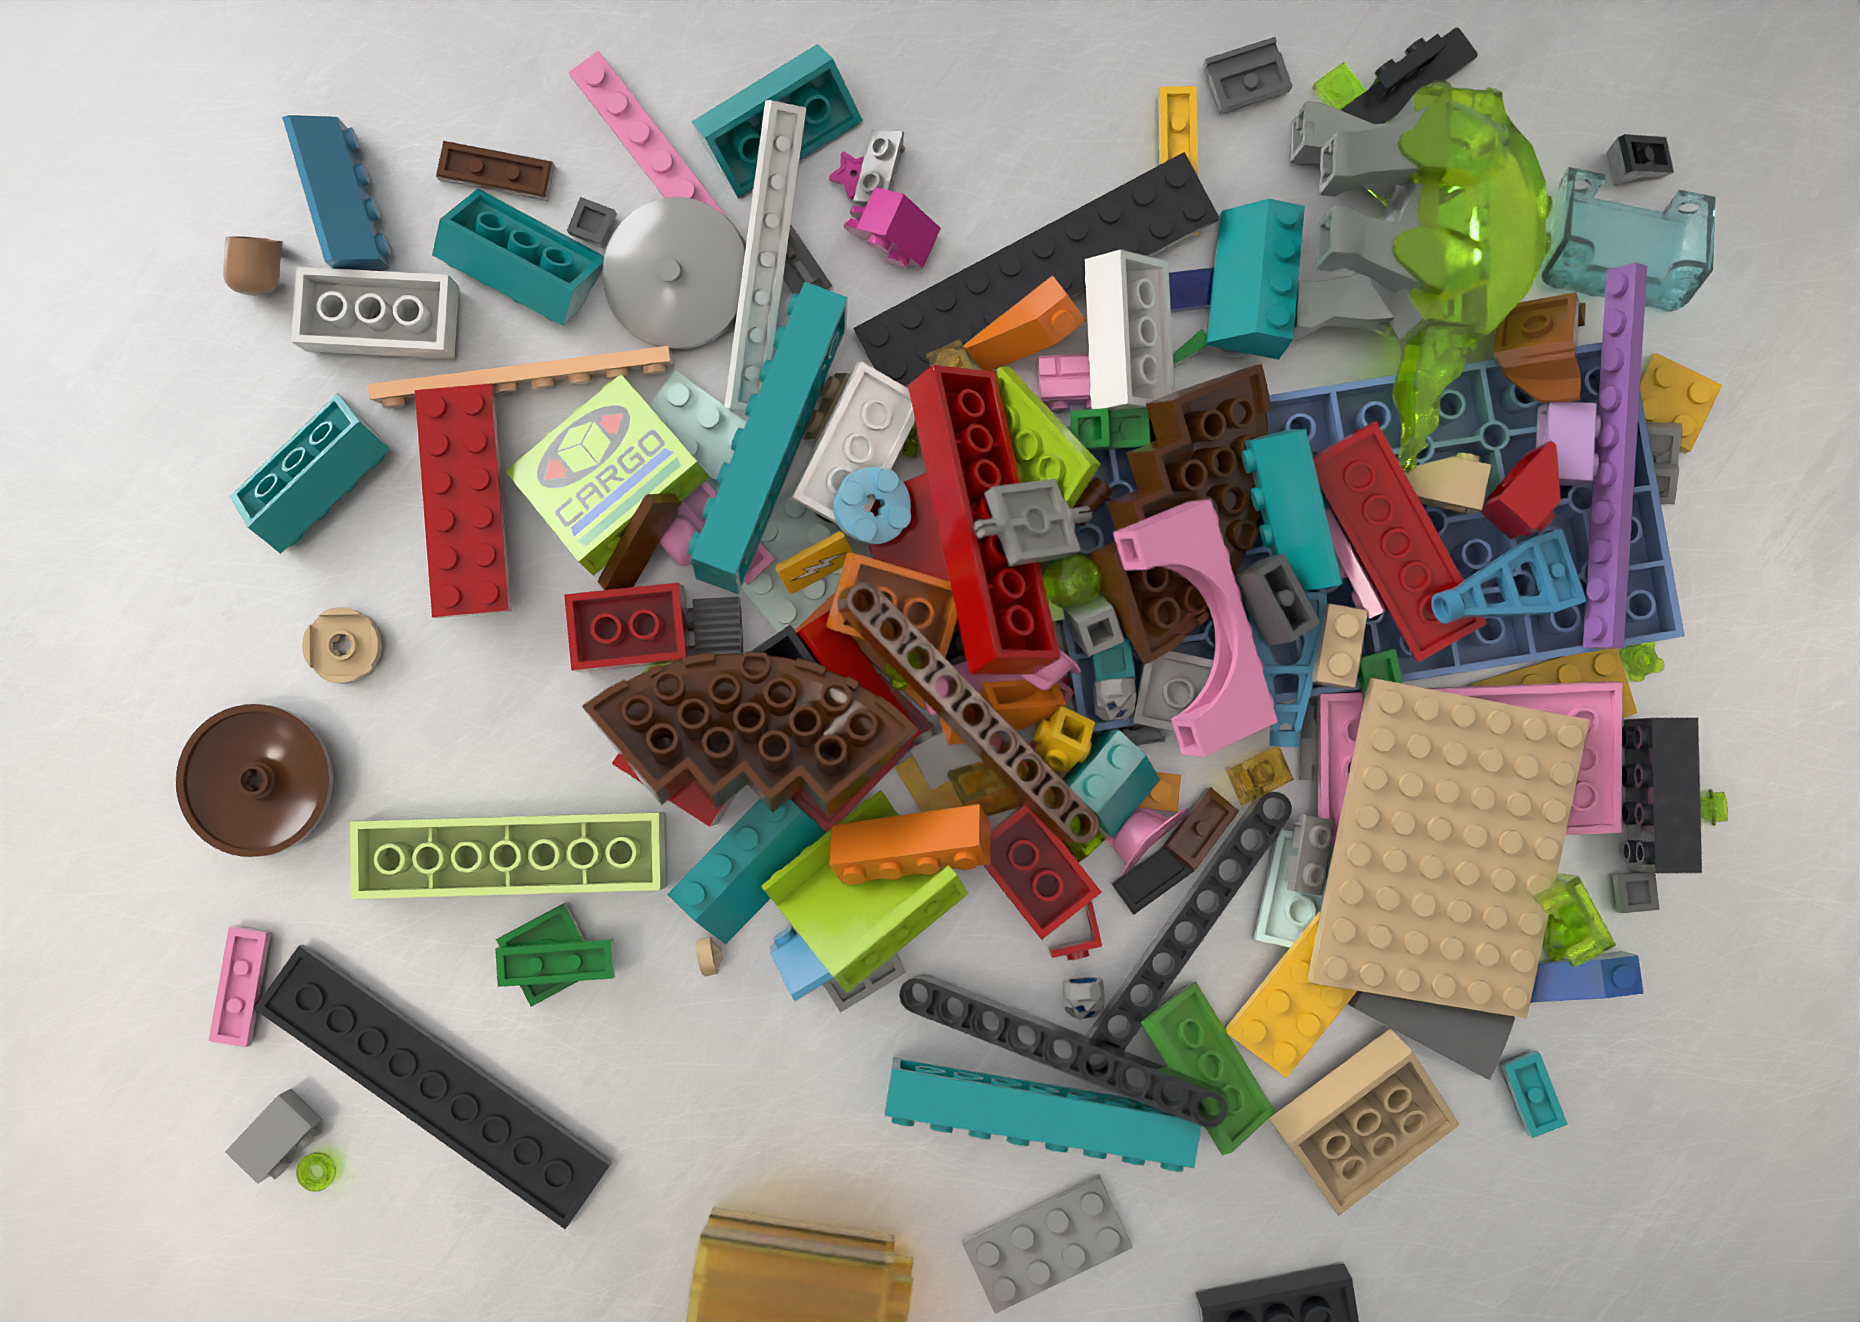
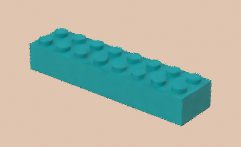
M804 282L800 294L793 293L787 308V314L790 315L786 327H779L773 342V348L777 350L772 361L766 359L761 369L759 381L763 382L758 395L752 393L747 403L745 415L749 417L744 429L738 427L733 437L731 450H734V454L730 464L724 462L720 468L716 482L720 485L716 498L709 497L702 514V519L706 520L701 533L695 532L690 541L687 553L692 555L690 565H693L697 580L739 595L846 331L848 297Z
M894 1057L884 1115L892 1117V1123L902 1126H914L915 1121L929 1123L930 1129L938 1132L952 1133L953 1128L969 1130V1136L979 1139H991L992 1134L1006 1136L1008 1143L1020 1146H1029L1030 1141L1045 1143V1148L1051 1151L1068 1152V1147L1083 1149L1085 1156L1097 1159H1106L1107 1154L1122 1156L1121 1161L1133 1165H1145V1160L1160 1162V1168L1174 1172H1183L1184 1167L1195 1168L1201 1131L1200 1125L1125 1096Z

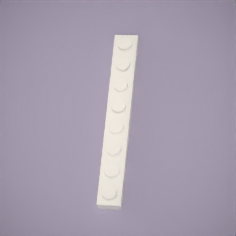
M772 100L765 101L724 406L738 410H746L752 393L758 395L763 382L759 381L763 364L766 359L772 361L773 342L776 333L806 114L805 107Z

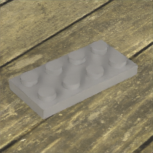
M1099 1175L962 1240L966 1253L995 1314L1133 1248Z

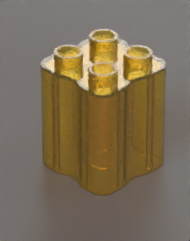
M713 1207L707 1226H704L698 1242L686 1322H907L913 1286V1277H911L913 1257L893 1254L895 1234Z

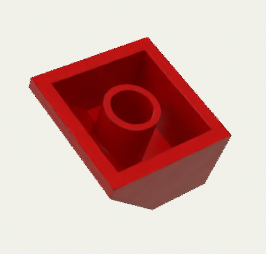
M1550 440L1527 452L1484 500L1483 508L1479 512L1508 538L1513 539L1521 535L1528 537L1535 530L1541 532L1555 518L1556 514L1552 510L1561 501L1557 445Z

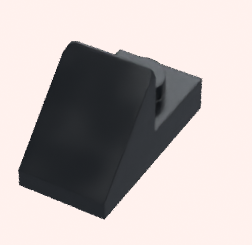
M1624 134L1619 136L1607 150L1614 186H1620L1639 177L1662 178L1674 173L1666 137Z

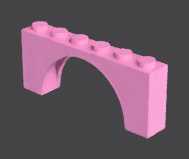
M1211 499L1186 502L1113 532L1124 570L1148 569L1154 566L1171 569L1188 579L1199 590L1209 607L1216 639L1215 657L1209 678L1197 698L1185 710L1171 718L1182 755L1206 757L1278 722L1274 711V700L1267 688L1263 675V664L1257 655L1252 638V627L1244 612L1241 602V591L1235 582L1230 565V555L1224 545L1218 525V515L1212 506Z

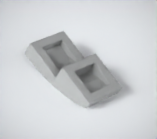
M1646 422L1661 504H1675L1679 476L1678 460L1682 425L1681 423Z

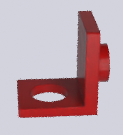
M1092 901L1085 906L1092 937L1048 947L1052 958L1066 955L1068 961L1090 956V949L1103 947Z

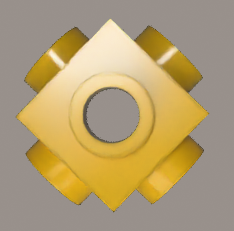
M1060 706L1048 721L1042 719L1037 726L1033 736V740L1037 742L1035 752L1050 768L1068 773L1077 762L1083 763L1087 758L1092 746L1090 738L1095 722L1068 708Z

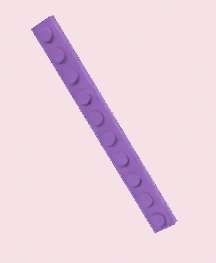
M1637 262L1608 269L1606 275L1598 415L1601 426L1599 435L1596 438L1595 453L1598 454L1599 466L1593 479L1586 588L1587 602L1585 604L1583 648L1624 649L1648 266Z

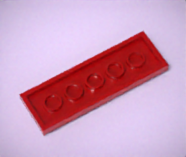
M489 383L415 390L432 617L446 618L512 612L494 386Z
M1373 421L1312 457L1322 494L1417 662L1422 661L1487 624L1484 617L1461 618L1446 624L1441 623L1435 617L1432 610L1433 596L1437 593L1453 589L1464 580L1377 422Z

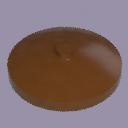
M245 704L234 706L207 719L194 731L186 742L176 770L177 798L180 809L190 827L202 840L212 847L241 857H261L277 854L303 841L323 819L333 791L332 762L320 735L308 722L297 714L271 705Z

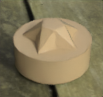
M711 936L697 939L696 953L701 974L705 977L718 974L719 965L723 960L721 948L714 944Z

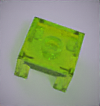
M1557 873V878L1554 881L1555 885L1533 896L1536 903L1540 904L1545 913L1551 914L1558 910L1560 918L1567 927V930L1543 942V947L1550 960L1559 961L1568 956L1569 959L1567 961L1569 965L1577 967L1617 946L1579 876Z

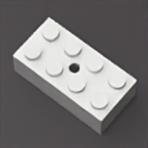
M297 267L291 342L306 352L454 359L459 285L449 275Z

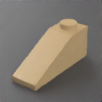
M1457 453L1456 457H1449L1406 468L1403 471L1421 504L1472 515L1483 508L1491 465L1479 462V456Z

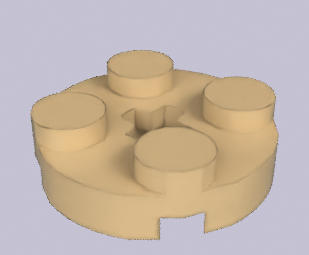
M338 607L324 611L318 615L320 617L312 625L308 626L303 636V655L307 664L320 677L335 683H352L375 671L382 652V639L372 618L354 609ZM341 635H346L347 641H350L352 644L351 649L347 650L344 656H341V652L333 647L335 642H340Z

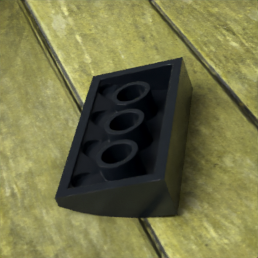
M1344 1263L1196 1293L1201 1322H1359L1353 1280Z

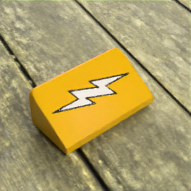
M838 531L777 564L775 569L788 592L794 594L843 568L847 552L853 553L844 533Z

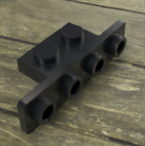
M1457 27L1442 38L1438 33L1428 41H1425L1422 37L1404 51L1406 56L1397 63L1390 59L1379 67L1374 73L1376 79L1371 87L1344 106L1340 111L1373 124H1385L1396 117L1414 95L1425 96L1473 62L1478 57V53Z

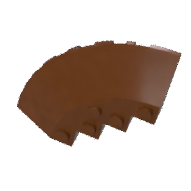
M1256 364L1181 389L1146 403L1157 441L1127 453L1138 490L1107 503L1116 531L1186 502L1211 499L1212 506L1218 515V525L1224 545L1230 555L1233 575L1237 574L1236 572L1242 563L1246 551L1252 550L1259 532L1256 524L1260 510L1256 511L1251 497V489L1256 486L1252 472L1247 473L1245 470L1242 451L1247 450L1245 441L1268 435L1267 412H1271V406L1262 364ZM1116 541L1088 553L1090 561L1094 564L1092 568L1100 592L1105 600L1114 608L1118 622L1144 664H1149L1173 650L1185 640L1184 637L1197 625H1202L1210 617L1208 614L1210 612L1209 607L1199 590L1179 573L1161 566L1140 570H1124Z
M759 652L715 655V653L699 654L685 657L684 661L664 666L659 664L648 668L646 673L635 676L628 681L624 679L610 686L582 705L584 711L661 805L693 781L718 809L748 784L772 813L803 788L825 814L829 816L855 795L917 731V727L896 707L881 696L878 697L860 686L859 682L854 679L831 672L825 666L798 658L792 660L783 657L767 656V653Z

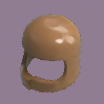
M245 236L225 237L223 278L227 286L233 291L244 295L263 296L272 293L279 283L283 241Z

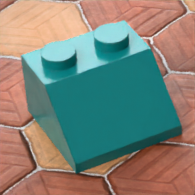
M1119 729L1103 730L1094 740L1083 763L1077 762L1062 780L1094 812L1098 819L1099 827L1108 836L1113 837L1157 785L1160 778L1148 757Z

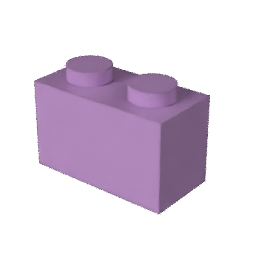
M1556 402L1545 403L1538 407L1536 448L1550 440L1557 445L1560 485H1584L1593 481V476L1598 471L1599 458L1598 454L1594 453L1595 438L1598 437L1601 421L1599 415H1596V404Z

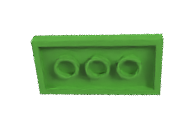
M1196 981L1184 986L1141 1021L1168 1068L1217 1086L1228 1096L1229 1109L1224 1121L1217 1127H1205L1221 1155L1230 1154L1235 1151L1275 1113V1110L1230 1036L1226 1033L1225 1028ZM1207 1097L1200 1101V1108L1205 1114L1214 1116L1221 1112L1220 1104L1214 1098Z

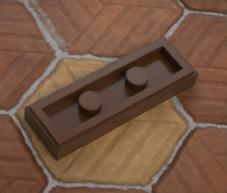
M443 141L436 177L440 181L548 201L555 165L553 161Z
M645 494L597 581L603 590L635 586L682 503L675 494Z

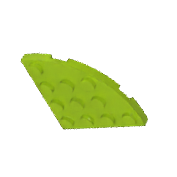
M1000 366L996 377L1020 482L1027 483L1056 479L1063 499L1070 508H1073L1101 464L1011 367Z

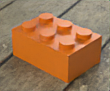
M847 552L826 627L863 638L841 615L838 610L837 601L838 596L845 588L862 582L871 583L946 658L957 621L950 582ZM855 592L852 596V604L859 612H864L867 602L863 594ZM883 620L880 625V633L888 641L894 636V628L890 622ZM913 648L909 651L912 653L919 654V652Z

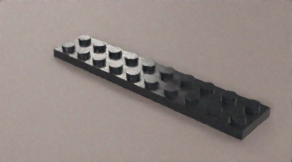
M1183 152L853 329L874 369L906 387L930 366H946L969 354L963 347L965 343L1052 275L1070 299L1086 291L1085 259L1117 250L1151 257L1216 223L1220 217L1188 157Z
M304 944L297 947L254 1008L563 1229L568 1227L612 1164V1162Z

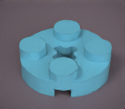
M879 467L861 468L848 474L840 483L842 485L839 487L833 501V513L839 528L847 536L865 544H881L894 539L910 523L911 501L909 492L903 481L898 478L893 470ZM872 495L875 500L879 499L881 507L878 508L876 516L872 512H865L863 505L868 503L867 496Z

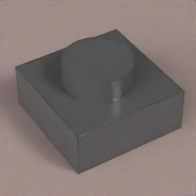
M580 197L567 232L573 237L604 248L617 213L612 208Z
M1635 872L1613 875L1616 911L1618 913L1660 910L1656 873Z

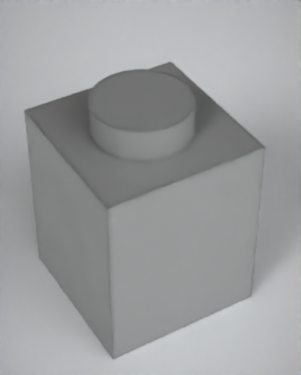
M1099 592L1063 607L1074 641L1088 656L1124 642L1114 608Z

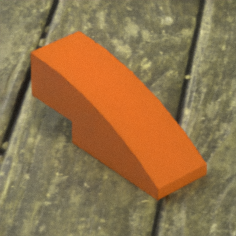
M1025 679L983 682L979 693L1015 731L1041 722L1042 719L1046 720L1060 706L1066 708L1067 705L1058 683H1055L1050 689L1043 691ZM968 704L964 707L962 713L965 723L971 725L975 719V712ZM938 716L948 745L965 743ZM993 733L990 738L998 737L999 735Z

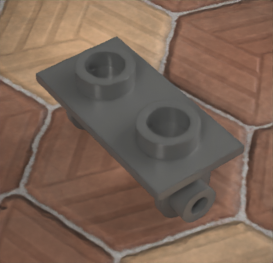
M790 225L783 280L791 292L800 294L804 282L826 290L832 287V284L792 225Z

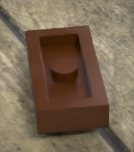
M1212 787L1205 788L1162 847L1188 869L1196 870L1239 810Z

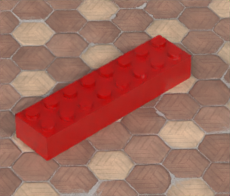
M932 365L909 384L908 389L970 675L1035 674L1061 658L1040 564L1035 562L1009 566L999 536L990 535L980 538L976 535L979 530L975 531L974 529L976 521L993 519L985 496L989 489L995 486L1021 483L995 371Z

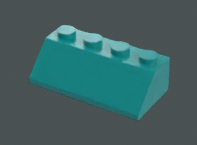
M819 44L811 47L691 121L708 153L737 198L754 188L765 101L772 100L806 108L799 160L863 121L834 59Z
M476 189L440 218L432 256L447 263L448 266L464 272L480 281L483 285L505 294L515 302L531 308L562 326L582 308L603 270L604 256L480 189Z
M1268 198L1221 211L1219 215L1206 346L1277 360L1281 358L1294 336L1304 205Z
M337 393L229 497L246 526L281 554L288 547L295 545L302 538L303 532L316 520L325 517L331 505L343 494L352 491L358 479L370 468L379 465L390 448L358 412Z
M1288 429L1245 441L1247 450L1242 451V460L1246 472H1252L1256 487L1251 489V497L1256 511H1262L1265 525L1260 526V534L1264 547L1266 549L1271 548L1272 556L1285 555L1303 591L1343 584L1306 429Z
M792 798L773 813L759 799L667 895L691 919L726 945L770 899L761 885L768 881L776 871L783 869L799 856L806 847L814 844L827 832Z

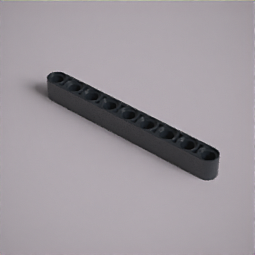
M1265 791L1254 798L1085 1036L1121 1050L1126 1049L1141 1028V1021L1151 1014L1289 820L1292 813V805L1286 795L1280 792ZM1269 798H1275L1280 805V812L1273 819L1267 818L1263 812V805ZM1252 828L1257 832L1258 843L1254 848L1247 850L1241 843V836L1244 831ZM1231 859L1236 864V874L1232 879L1223 880L1219 874V867L1223 861ZM1209 890L1214 894L1215 903L1211 909L1201 911L1197 905V898L1201 892ZM1181 922H1190L1193 927L1191 938L1184 942L1178 941L1175 937L1176 926ZM1160 953H1168L1171 958V965L1164 972H1156L1152 966L1154 957ZM1138 984H1145L1149 988V996L1142 1003L1132 1002L1130 998L1132 988ZM1117 1015L1126 1017L1127 1027L1122 1033L1113 1034L1109 1032L1108 1023L1112 1017ZM1104 1058L1100 1064L1091 1065V1067L1097 1072H1106L1109 1067L1108 1060Z
M922 974L915 976L903 983L900 988V1002L905 1009L912 1013L1202 1127H1217L1224 1121L1229 1109L1228 1096L1222 1089L930 975ZM916 983L923 985L927 990L928 998L925 1003H920L913 997L912 990ZM950 997L961 1001L963 1014L960 1017L954 1016L948 1011L947 1002ZM989 1011L996 1014L999 1019L997 1030L993 1031L985 1027L982 1021L984 1012ZM1025 1025L1032 1028L1035 1033V1042L1033 1044H1025L1019 1039L1018 1028ZM1055 1040H1065L1070 1044L1072 1049L1070 1058H1061L1055 1053ZM1092 1054L1103 1055L1108 1060V1071L1101 1073L1093 1070L1090 1065V1056ZM1131 1068L1141 1070L1146 1078L1145 1085L1140 1087L1131 1085L1127 1081L1126 1071ZM1166 1083H1176L1183 1091V1098L1179 1101H1170L1163 1093V1085ZM1207 1097L1214 1098L1219 1102L1221 1112L1214 1116L1205 1114L1200 1108V1101Z

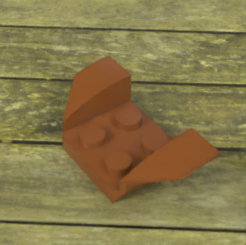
M1576 292L1498 306L1494 343L1496 363L1501 367L1503 376L1540 403L1578 401L1581 398L1582 377L1576 357L1577 327L1585 326L1586 303H1580Z

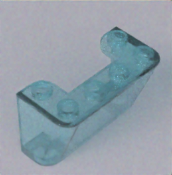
M1568 167L1559 183L1541 276L1543 282L1555 289H1567L1586 293L1594 297H1605L1607 270L1637 262L1648 265L1645 306L1671 312L1689 303L1713 271L1716 197L1678 190L1663 212L1594 198L1605 181V174ZM1575 181H1585L1590 184L1585 189H1574ZM1688 203L1699 206L1697 210L1690 212L1679 209L1681 205Z

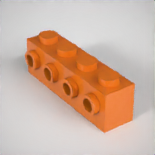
M977 804L832 825L829 866L842 884L852 885L882 878L896 880L905 875L920 873L933 875L942 871L948 865L952 869L971 870L980 865L990 864L991 823L981 805Z

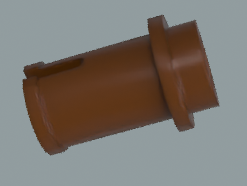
M1095 476L1088 483L1073 508L1088 506L1091 510L1087 513L1092 512L1093 515L1104 501L1109 502L1111 500L1109 495L1113 490ZM1083 522V523H1078V524H1080L1082 527H1084V526L1086 525L1085 522Z

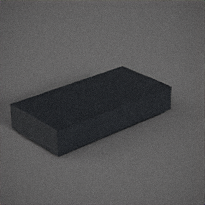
M1160 847L1135 865L1129 872L1111 882V885L1134 915L1195 870L1188 869L1165 848Z

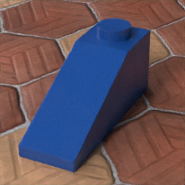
M1624 951L1539 961L1530 1003L1604 999L1644 994L1639 956Z

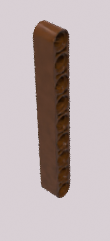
M862 582L842 590L837 601L838 610L841 615L1056 837L1062 841L1076 843L1089 842L1095 837L1099 824L1094 812L877 587L871 583ZM855 592H860L866 598L867 605L864 612H859L852 604V596ZM883 620L890 622L894 628V636L890 641L884 639L880 633V625ZM912 648L917 650L921 656V664L917 669H914L908 663V653ZM938 677L944 678L948 684V692L944 697L938 695L935 689ZM967 704L975 712V719L971 725L965 723L962 716L963 709ZM993 733H997L1002 742L1001 748L997 753L991 749L989 743ZM1021 760L1028 767V774L1024 780L1018 777L1016 771L1017 765ZM1048 788L1054 793V802L1049 808L1043 800L1044 792ZM1076 815L1080 820V829L1074 835L1070 829V821Z

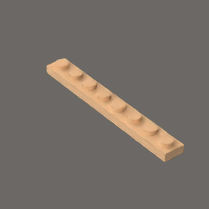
M662 346L367 384L370 400L382 403L383 408H397L405 406V400L415 399V390L491 383L494 386L495 394L516 392L518 385L531 384L532 389H545L554 387V381L568 379L569 384H584L591 382V376L606 374V379L614 380L620 374L627 378L629 377L628 371L642 369L644 375L661 374L666 372V366H674V359L670 347Z

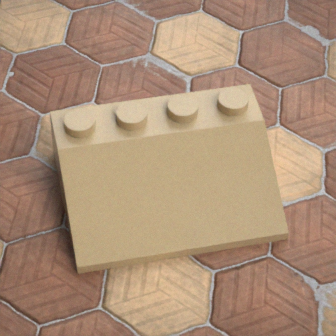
M1391 1028L1269 1118L1273 1127L1338 1216L1460 1125L1414 1052Z

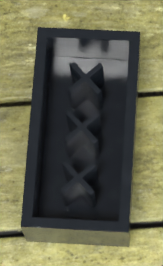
M1698 717L1624 719L1622 749H1625V764L1622 766V785L1626 787V802L1622 805L1621 816L1627 831V840L1623 842L1622 855L1627 863V869L1649 873H1702Z

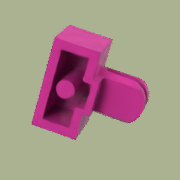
M874 187L866 208L852 205L850 215L855 219L847 218L844 223V228L858 238L868 240L867 244L888 255L886 260L889 263L903 269H907L908 265L924 268L941 230V227L905 194Z

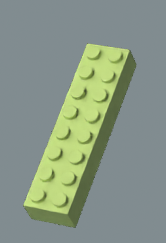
M665 812L350 822L351 899L662 890L666 888Z

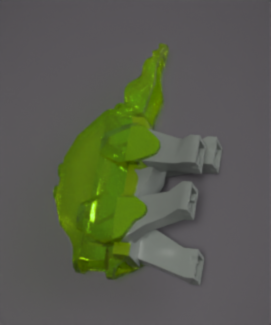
M1434 79L1431 84L1421 87L1391 123L1373 124L1321 102L1306 101L1292 121L1290 163H1316L1320 165L1319 195L1335 197L1362 185L1387 206L1381 220L1367 217L1351 208L1333 206L1329 213L1319 221L1316 270L1335 271L1346 268L1356 273L1346 277L1316 282L1298 281L1292 341H1299L1323 326L1372 329L1381 336L1395 337L1401 347V360L1394 380L1392 399L1402 423L1398 462L1405 473H1409L1417 467V453L1427 447L1425 437L1437 429L1440 396L1444 388L1461 375L1464 370V359L1473 353L1477 343L1492 332L1530 291L1543 259L1548 254L1552 243L1551 233L1546 232V219L1551 213L1552 197L1546 195V180L1533 145L1516 128L1506 113L1502 91L1489 87L1485 90L1455 88L1448 82Z

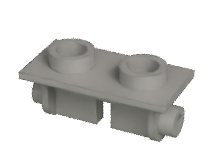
M871 131L854 202L868 203L874 187L892 191L894 185L893 176L897 173L901 154L905 151V146L902 145L904 132Z
M1299 814L1298 821H1294L1295 828L1291 848H1297L1298 854L1297 856L1290 855L1287 876L1284 879L1285 882H1288L1287 890L1322 896L1334 820Z

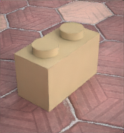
M1334 604L1325 605L1311 678L1313 684L1340 689L1355 688L1368 610Z

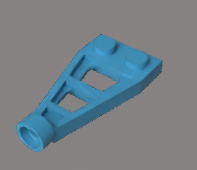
M1558 529L1520 542L1453 589L1435 594L1432 598V610L1435 617L1441 623L1446 624L1468 617L1547 615L1587 602L1563 530ZM1524 562L1530 564L1539 590V595L1522 597L1518 595L1511 573ZM1496 577L1504 602L1488 605L1485 602L1480 585Z
M1304 592L1321 623L1303 634L1304 644L1301 656L1293 665H1280L1275 662L1270 646L1266 645L1247 610V620L1252 627V638L1257 655L1263 664V675L1268 691L1274 700V711L1278 721L1270 725L1269 746H1301V728L1313 686L1311 678L1324 608L1327 605V592ZM1276 674H1296L1298 676L1297 697L1293 703L1281 704L1276 700L1273 681ZM1285 723L1292 726L1291 730H1279V727Z

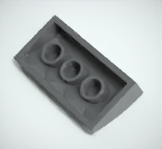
M1357 991L1347 1003L1351 1007L1490 1080L1499 1062L1515 1020V1016Z

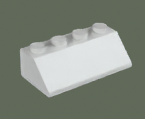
M1117 250L1085 259L1086 319L1088 324V358L1090 362L1092 409L1109 408V410L1143 408L1147 407L1146 403L1175 392L1168 261L1124 250Z

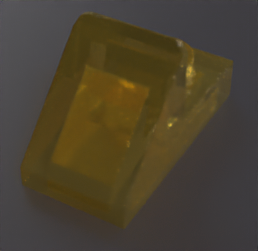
M1280 747L1269 748L1251 758L1224 768L1240 805L1247 804L1294 780Z

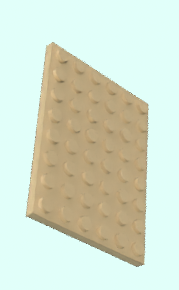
M1369 677L1307 980L1313 984L1527 1018L1590 720Z

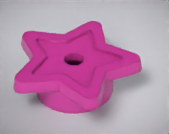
M844 151L840 155V168L830 174L829 180L841 184L845 188L847 197L853 199L865 156L855 159ZM852 171H856L857 176L852 177L850 173Z

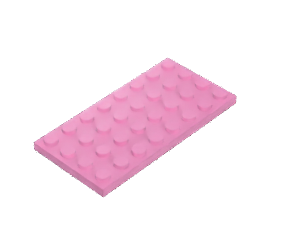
M1600 681L1427 688L1590 720L1566 835L1621 833L1622 682ZM1343 691L1317 696L1318 817L1334 820L1330 845H1335L1364 703L1361 691Z

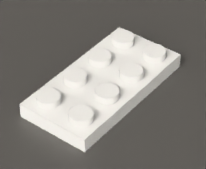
M858 362L789 498L837 524L833 513V501L839 487L842 485L840 484L842 480L851 472L861 468L879 467L891 470L915 422L909 389L866 363ZM872 495L867 496L868 503L863 505L865 512H870L875 502Z

